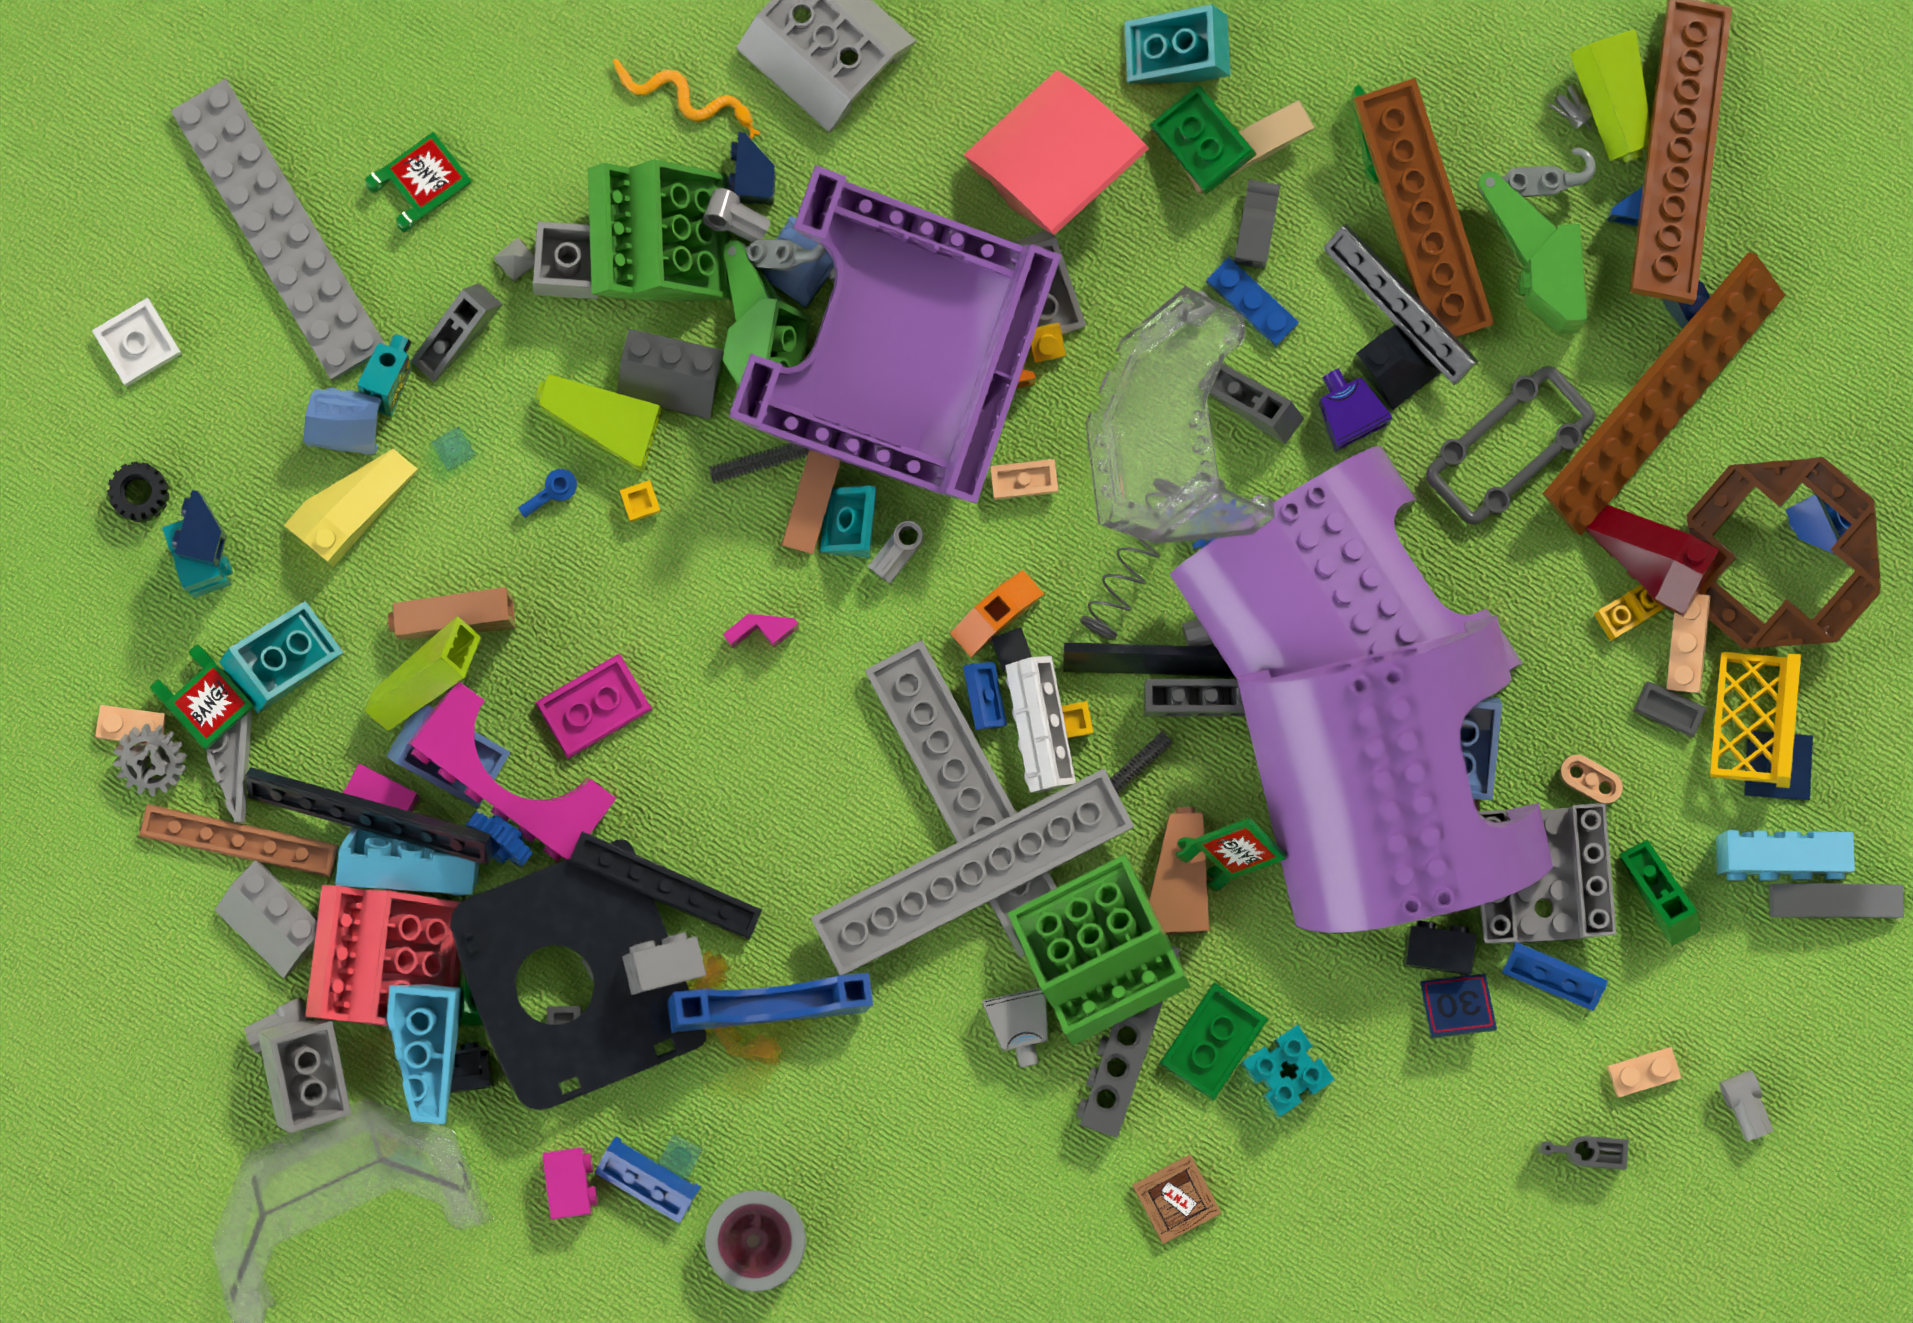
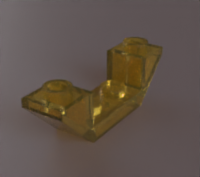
M710 950L705 952L702 960L706 975L698 978L696 990L715 989L729 980L725 972L730 970L721 954L718 953L714 956ZM735 1026L713 1028L730 1056L775 1066L782 1063L778 1056L783 1051L773 1036L767 1039L762 1033L741 1047L738 1042L743 1040Z

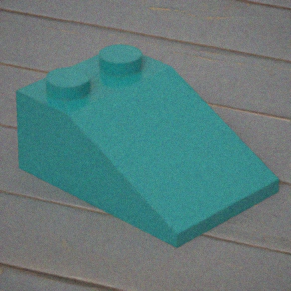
M1213 4L1125 21L1127 83L1202 82L1230 76L1228 15Z
M304 601L228 648L219 663L236 686L255 706L253 709L259 714L291 693L340 657L344 652L307 602Z

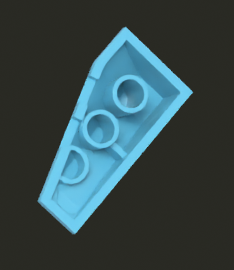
M390 985L387 1021L389 1030L392 1032L396 1059L399 1061L403 1077L402 1083L412 1121L446 1124L460 1022L462 988L437 985Z

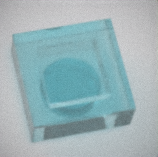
M459 426L431 442L448 472L476 456Z
M673 1134L658 1164L688 1179L703 1149Z

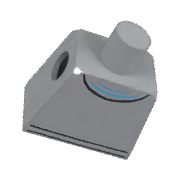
M1041 988L984 1000V1009L1002 1052L1015 1049L1020 1068L1039 1064L1035 1044L1048 1041L1046 998Z

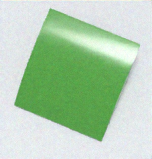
M656 159L629 168L609 163H602L588 168L592 294L650 301H719L732 299L728 272L723 256L724 247L729 242V230L716 231L706 226L703 222V216L713 191L718 188L727 189V174Z
M1126 854L1008 912L1039 986L1052 1005L1061 1027L1072 1046L1191 987Z

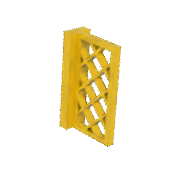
M1721 652L1710 777L1776 783V787H1790L1801 654L1788 653L1787 657ZM1727 662L1741 663L1748 672L1735 681L1726 672ZM1765 665L1780 666L1779 676L1769 684L1758 673ZM1753 676L1762 685L1763 689L1750 698L1739 685ZM1725 679H1726L1727 682L1730 684V686H1728L1726 689H1725ZM1777 684H1778V693H1776V692L1772 689V688H1774ZM1735 689L1746 702L1732 712L1723 701L1724 697ZM1768 692L1777 702V705L1765 714L1756 705L1755 701ZM1750 706L1761 719L1747 728L1737 715ZM1723 711L1728 715L1724 719H1722ZM1776 714V716H1775V724H1774V723L1770 720V718H1772V717ZM1733 720L1743 732L1729 742L1721 733V728ZM1766 723L1774 732V737L1762 745L1752 732ZM1748 737L1758 750L1744 759L1734 746ZM1721 741L1725 746L1719 750V745ZM1773 745V751L1771 755L1767 749ZM1727 751H1730L1740 762L1732 770L1717 768L1718 758ZM1763 754L1771 762V773L1756 772L1749 763Z

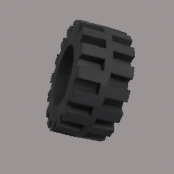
M135 461L131 462L130 465H122V469L119 471L115 470L113 479H109L108 482L110 488L107 490V495L110 498L109 502L121 516L134 522L143 520L147 522L151 521V518L154 516L157 518L160 515L161 509L165 510L167 506L166 500H169L170 495L168 493L169 486L164 476L155 467L148 463H138ZM136 479L148 481L152 491L150 498L141 505L129 503L125 493L127 486Z

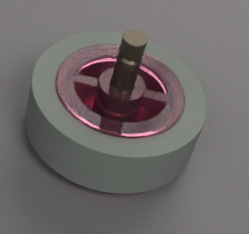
M745 1191L725 1200L711 1216L705 1234V1249L714 1271L731 1286L746 1291L768 1290L784 1283L798 1269L806 1248L805 1228L795 1208L782 1197L765 1191Z

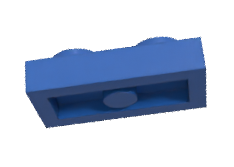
M995 662L972 663L963 666L975 729H995L1007 726Z

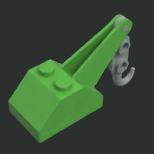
M1573 148L1572 150L1573 154L1582 156L1586 161V167L1581 173H1571L1555 166L1521 167L1511 169L1504 177H1500L1493 171H1487L1480 176L1477 183L1479 193L1524 268L1522 269L1521 276L1517 278L1518 294L1524 295V305L1558 334L1578 333L1587 320L1580 224L1560 225L1556 228L1523 197L1553 196L1572 186L1587 183L1595 173L1596 163L1594 157L1582 148Z
M759 239L754 241L749 247L736 240H732L725 245L723 256L728 272L736 322L728 329L727 340L724 344L723 362L738 386L750 354L782 364V367L787 368L797 366L805 360L812 316L782 302L762 269L790 270L802 263L817 261L827 250L820 244L814 249H804L790 240Z

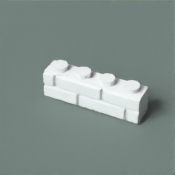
M1052 656L1030 657L1005 665L1007 671L1006 683L1011 692L1013 703L1012 715L1017 724L1019 735L1018 747L1023 756L1025 766L1024 778L1029 787V793L1054 791L1076 783Z

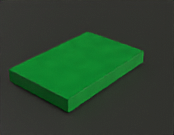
M1200 85L1196 86L1149 124L1153 132L1206 195L1257 155Z
M1213 982L1159 1064L1214 1101L1268 1021V1018Z

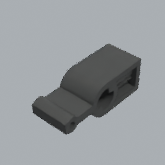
M1249 179L1234 256L1236 264L1265 269L1281 185Z
M1581 1136L1571 1139L1566 1146L1554 1145L1550 1141L1538 1143L1537 1152L1541 1155L1564 1153L1570 1163L1580 1167L1627 1170L1629 1140ZM1579 1142H1584V1148L1590 1151L1588 1158L1584 1161L1581 1160L1580 1154H1575V1147ZM1599 1151L1618 1153V1155L1599 1154Z

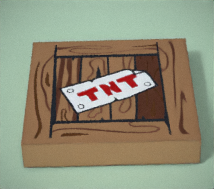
M1191 1154L1132 1185L1162 1244L1221 1214Z

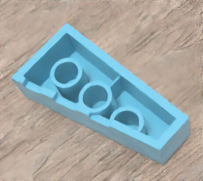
M352 827L339 848L335 885L450 893L455 896H465L472 894L478 883L480 863Z
M1727 830L1716 836L1717 875H1726L1727 881H1746V875H1759L1760 881L1779 880V875H1792V880L1794 881L1812 880V875H1825V880H1845V874L1855 872L1853 832H1807V835H1801V832L1783 831L1775 832L1774 835H1768L1766 831H1751L1739 835V830Z

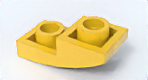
M1639 585L1595 612L1594 616L1609 640L1612 641L1666 607L1655 602L1647 594L1648 591L1642 585Z

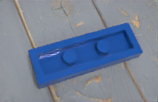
M1230 257L1206 280V283L1275 347L1299 323Z
M1517 942L1511 950L1502 971L1503 974L1592 1011L1597 1006L1608 981Z

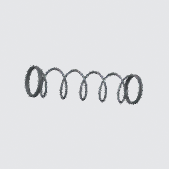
M1155 480L1153 486L1164 495L1151 494L1145 498L1151 512L1167 526L1149 521H1136L1131 524L1134 535L1153 553L1130 547L1117 549L1116 552L1121 563L1138 579L1118 574H1107L1102 577L1103 584L1107 590L1124 606L1105 601H1092L1087 606L1094 618L1085 615L1081 616L1080 622L1084 626L1103 637L1116 640L1118 634L1097 617L1090 607L1091 604H1104L1126 611L1132 610L1125 601L1109 588L1105 578L1117 577L1146 584V581L1123 561L1119 555L1120 551L1130 550L1157 558L1161 557L1156 550L1134 530V525L1148 524L1169 531H1175V528L1150 506L1148 499L1150 497H1160L1186 505L1190 504L1191 497L1168 482Z

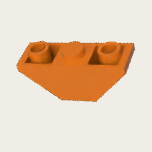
M1022 570L998 586L977 604L950 632V635L972 658L991 642L992 638L999 635L1043 597L1044 593L1027 573Z

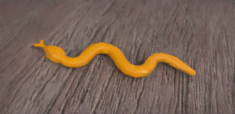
M618 59L612 61L621 79V83L635 95H647L657 90L664 83L672 82L677 88L678 108L685 118L694 122L706 121L723 107L730 106L735 110V117L738 122L750 130L751 139L754 138V134L760 135V131L752 127L753 119L749 109L742 105L735 97L728 95L718 97L704 108L697 110L690 103V89L687 79L678 71L664 70L655 74L645 84L638 85L633 82L632 77L622 64L619 63Z

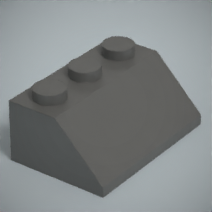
M628 329L621 358L617 393L660 405L661 409L711 419L724 366V351Z

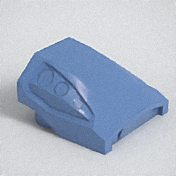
M790 216L776 240H790L804 249H814L818 243L794 230L796 218ZM826 250L824 255L817 261L805 262L790 270H762L770 283L792 297L800 306L806 309L828 279L827 276L835 265L832 257Z
M327 388L326 390L315 389L310 396L305 415L304 443L310 448L316 446L335 451L358 452L365 455L376 454L378 450V444L375 442L377 415L381 405V398L353 390L340 391L336 388Z

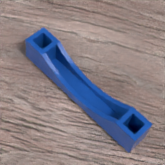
M869 973L834 976L805 983L740 990L702 989L674 992L668 999L672 1033L866 1013L873 1006Z

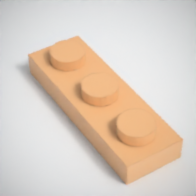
M1698 594L1684 617L1674 612L1666 690L1701 693L1710 606L1709 595Z

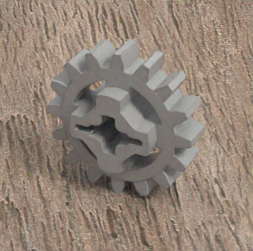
M145 724L141 732L135 726L131 729L129 735H123L119 741L121 745H118L114 750V753L120 757L116 758L113 765L122 767L117 776L118 778L127 777L129 779L126 784L127 788L135 784L138 786V794H142L144 789L148 788L151 796H155L159 788L166 793L170 789L171 784L175 786L180 780L179 775H182L186 769V766L181 763L186 759L187 755L185 753H178L183 743L181 741L172 742L171 739L174 735L172 731L164 735L162 734V726L159 725L155 731H151L149 724ZM148 741V743L145 745L137 744L139 742ZM150 751H151L150 758H151L152 766L149 768L150 762H149V756H147V755H148V754L150 753ZM156 774L162 776L159 778H152V776Z

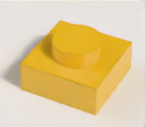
M1059 322L1036 328L1031 343L1035 363L1066 356Z
M650 480L619 490L630 523L661 513Z
M1087 701L1061 706L1068 739L1094 733Z

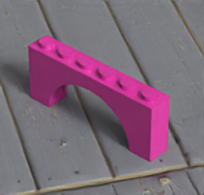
M458 682L447 690L408 742V744L414 747L411 754L426 765L430 760L441 767L437 773L450 783L454 784L456 780L460 781L467 787L464 793L480 804L483 799L494 806L490 812L495 816H500L506 822L509 819L513 820L520 826L518 830L522 833L523 837L530 842H533L535 838L546 845L543 851L557 862L562 857L565 860L569 859L580 833L584 831L590 834L616 798L587 777L569 793L551 799H528L514 795L502 788L484 769L475 747V721L485 700L461 682Z

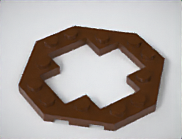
M1824 457L1729 465L1687 514L1689 534L1719 549L1716 566L1698 593L1710 596L1708 619L1743 649L1839 642L1882 593L1875 500ZM1803 483L1852 524L1830 550L1854 569L1855 572L1812 620L1786 599L1770 619L1764 623L1717 583L1738 557L1718 541L1714 535L1756 487L1779 507H1782Z

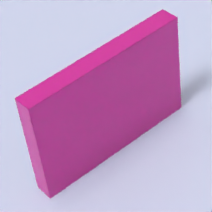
M620 653L535 702L568 759L653 710Z

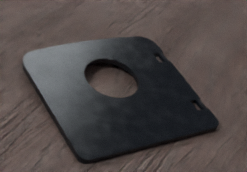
M620 839L610 842L636 854L633 846L627 840ZM569 859L467 898L457 905L450 921L451 932L467 985L498 1061L517 1099L529 1109L539 1111L551 1109L703 1046L707 1037L705 1029L673 1033L671 1031L668 999L674 992L690 991L686 981L631 994L622 956L630 954L629 947L653 940L655 947L662 945L661 939L668 937L655 901L568 863ZM562 946L575 951L586 961L593 976L594 988L589 1005L580 1016L565 1024L552 1025L534 1019L523 1009L517 997L516 977L523 961L532 952L542 947ZM671 1039L674 1049L657 1056L653 1045ZM576 1077L580 1088L563 1094L559 1083Z

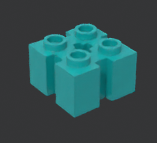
M183 520L162 527L184 590L196 598L231 585L229 575L233 574V570L227 556L222 554L219 568L182 559L175 554L176 548L172 547L175 531L181 529Z
M1296 1025L1275 1039L1274 1043L1278 1048L1269 1053L1267 1048L1263 1047L1241 1062L1255 1084L1263 1081L1269 1092L1264 1094L1263 1097L1277 1118L1302 1102L1298 1094L1304 1090L1311 1096L1335 1080L1321 1058L1313 1062L1306 1052L1313 1046L1299 1025ZM1283 1062L1288 1066L1294 1065L1296 1069L1293 1072L1295 1075L1294 1079L1291 1080L1288 1076L1281 1077L1279 1071L1283 1070L1281 1067Z

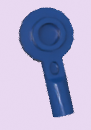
M565 469L552 471L545 480V489L518 507L524 518L550 500L557 502L570 499L577 490L575 476Z

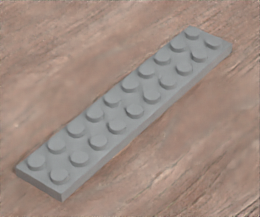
M227 79L222 80L171 110L332 382L369 361L377 344L385 345L383 339Z
M922 640L865 670L870 683L957 843L1016 813ZM1048 872L989 901L1019 958L1026 954L1008 912L1056 889L1057 887Z
M1102 769L816 914L811 919L839 975H846L1133 829L1134 825L1105 769Z

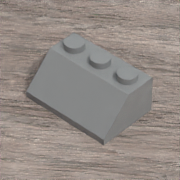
M256 860L232 883L215 908V911L284 979L314 949L318 918L262 863Z
M332 1020L287 1022L257 1031L276 1124L288 1133H293L351 1115Z

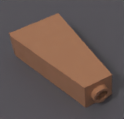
M506 587L393 603V612L388 613L390 632H395V636L399 640L433 637L457 616L475 632L516 629L513 596Z
M1195 807L1175 808L1176 814H1170L1168 817L1149 901L1166 935L1208 933L1209 916L1205 854L1201 851L1188 862H1182L1176 856L1177 852L1182 851L1177 846V841L1180 838L1189 837L1195 839L1204 835L1203 812L1195 813Z

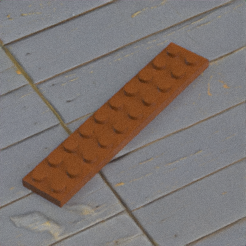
M1667 0L1630 293L1693 305L1696 301L1732 7L1698 0Z
M1751 252L1746 254L1542 493L1572 532L1581 536L1586 531V526L1590 525L1594 518L1609 504L1785 297V293L1758 255Z

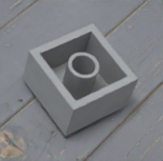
M537 221L533 295L598 299V295L592 294L589 225Z
M685 932L661 939L662 945L655 947L653 940L629 947L630 954L622 956L631 994L705 976L706 972L697 936L687 939Z

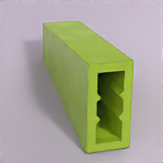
M1635 29L1590 43L1569 53L1609 160L1613 161L1623 157L1625 163L1643 156L1641 150L1648 147L1651 128L1638 38Z
M550 374L547 375L546 382H540L536 393V400L539 401V406L543 412L637 471L644 472L662 413L660 405Z
M455 617L372 691L364 711L387 731L391 730L465 678L481 636L461 618Z

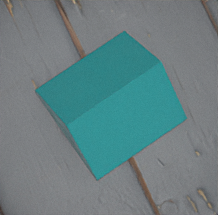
M875 486L832 488L823 519L821 553L870 558L877 497Z

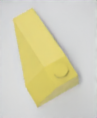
M391 449L306 500L284 526L334 567L415 475L418 469L396 450Z

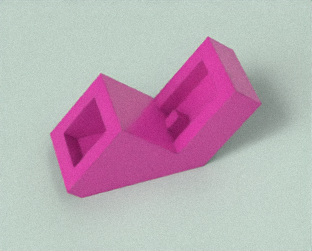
M747 614L727 630L723 636L729 645L734 648L755 630L759 629L775 648L799 629V624L794 618Z

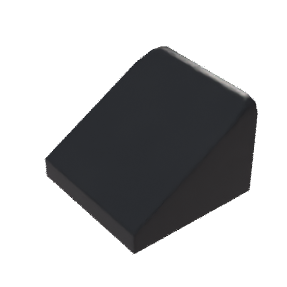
M1021 627L991 639V644L1003 672L1006 671L1005 665L1032 657Z

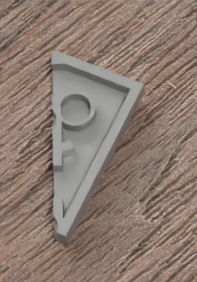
M252 710L206 750L208 763L216 782L222 788L226 798L225 804L227 809L233 815L234 822L245 823L246 773L249 769Z

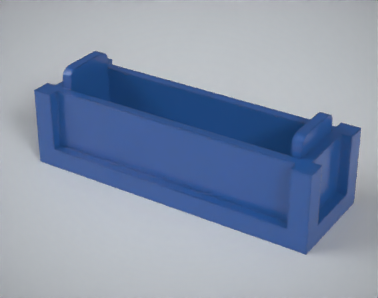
M616 1136L606 1149L595 1174L680 1223L689 1211L691 1202L701 1186L689 1183L621 1142L622 1139Z

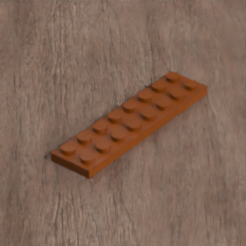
M1416 78L1353 98L1415 295L1455 337L1494 325Z

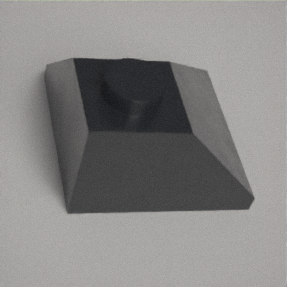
M1397 325L1377 336L1358 351L1353 359V363L1392 410H1395L1442 373Z

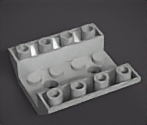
M771 0L757 14L736 49L824 129L831 133L852 111L851 103L890 62L896 64L912 48L917 40L872 0ZM805 8L809 10L811 18L805 23L796 22L793 19V14L797 9ZM847 50L854 51L858 55L857 62L853 65L843 64L840 61V56L843 52Z
M1605 803L1572 805L1569 808L1541 810L1553 868L1532 885L1509 896L1481 905L1484 944L1576 940L1617 935ZM1506 810L1478 811L1487 821L1496 823L1508 821ZM1540 899H1545L1552 905V913L1547 918H1542L1535 912V903Z

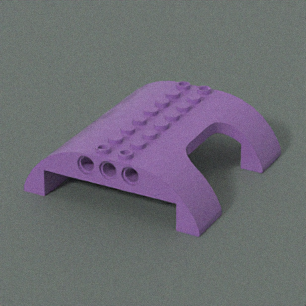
M815 165L793 229L827 249L834 261L836 270L835 283L812 350L808 357L797 366L782 367V364L754 354L749 355L729 417L766 434L863 469L935 493L977 504L1061 255L1032 244L1021 246L846 182L847 176Z
M1382 446L1369 448L1348 458L1256 512L1206 545L1169 574L1236 679L1237 676L1269 669L1271 678L1457 635L1466 632L1464 623L1492 616L1488 609L1481 610L1475 614L1463 615L1454 613L1444 607L1409 557L1395 532L1394 518L1397 513L1414 504L1417 500ZM1500 628L1508 667L1511 672L1521 666L1523 662Z
M1497 615L1464 623L1465 633L1271 678L1269 669L1237 676L1276 844L1286 853V860L1281 861L1297 927L1314 932L1339 933L1372 930L1468 909L1509 896L1537 882L1553 868L1539 803L1506 810L1508 821L1496 823L1484 819L1474 806L1460 745V728L1467 713L1477 703L1498 692L1511 681Z

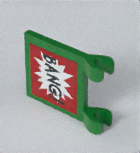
M434 131L389 164L365 178L366 187L371 193L378 192L391 181L412 207L396 218L397 226L403 233L409 231L422 218L472 183V179Z
M197 644L189 651V654L203 670L175 695L159 679L150 686V689L197 742L207 750L255 706L217 665L212 657Z
M1250 818L1195 839L1183 837L1177 841V846L1182 851L1177 852L1176 856L1182 862L1192 860L1202 851L1217 865L1207 870V875L1212 878V880L1207 881V886L1213 891L1220 890L1232 879L1286 860V853Z

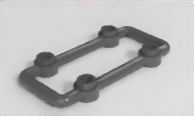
M1543 366L1530 377L1521 376L1517 378L1512 385L1511 394L1458 440H1447L1440 448V456L1427 468V481L1464 522L1471 525L1479 524L1491 514H1501L1510 504V497L1562 451L1576 449L1581 443L1582 433L1593 424L1595 412L1592 406L1559 370L1552 366ZM1546 379H1549L1582 414V417L1574 424L1562 425L1555 433V441L1502 488L1493 487L1489 489L1484 495L1483 504L1476 511L1472 512L1439 476V473L1447 466L1453 467L1461 464L1466 457L1467 449L1519 403L1525 404L1533 401L1538 393V386Z

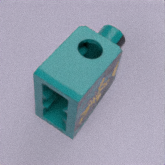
M397 334L393 335L389 346L381 343L377 344L357 384L360 393L381 398L378 412L389 417L393 416L411 371L409 355L407 354L411 341Z

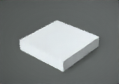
M148 298L92 330L126 387L182 354Z

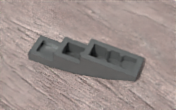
M1769 884L1770 917L1819 919L1904 918L1903 885Z

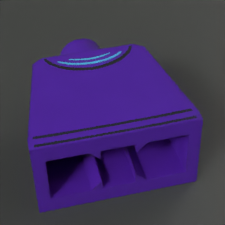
M1339 369L1333 370L1322 377L1330 393L1320 399L1319 407L1335 452L1391 423L1393 419L1391 414L1362 378L1347 384Z

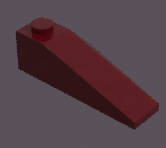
M1607 505L1594 518L1593 522L1586 526V532L1611 557H1615L1627 569V574L1633 580L1636 579L1648 591L1647 594L1655 602L1683 617L1716 566L1719 549L1691 534Z

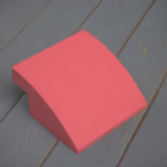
M1056 70L964 154V157L977 174L993 184L1010 209L1052 235H1055L1149 148L1096 97L1068 76Z
M322 885L305 1017L389 1027L387 1011L390 985L457 987L460 960L451 932L450 921L453 911L461 902L388 890H362L337 885Z

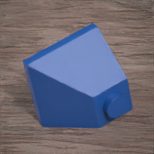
M1816 494L1785 510L1789 517L1790 527L1796 532L1800 540L1833 554L1835 553L1830 549L1852 525Z

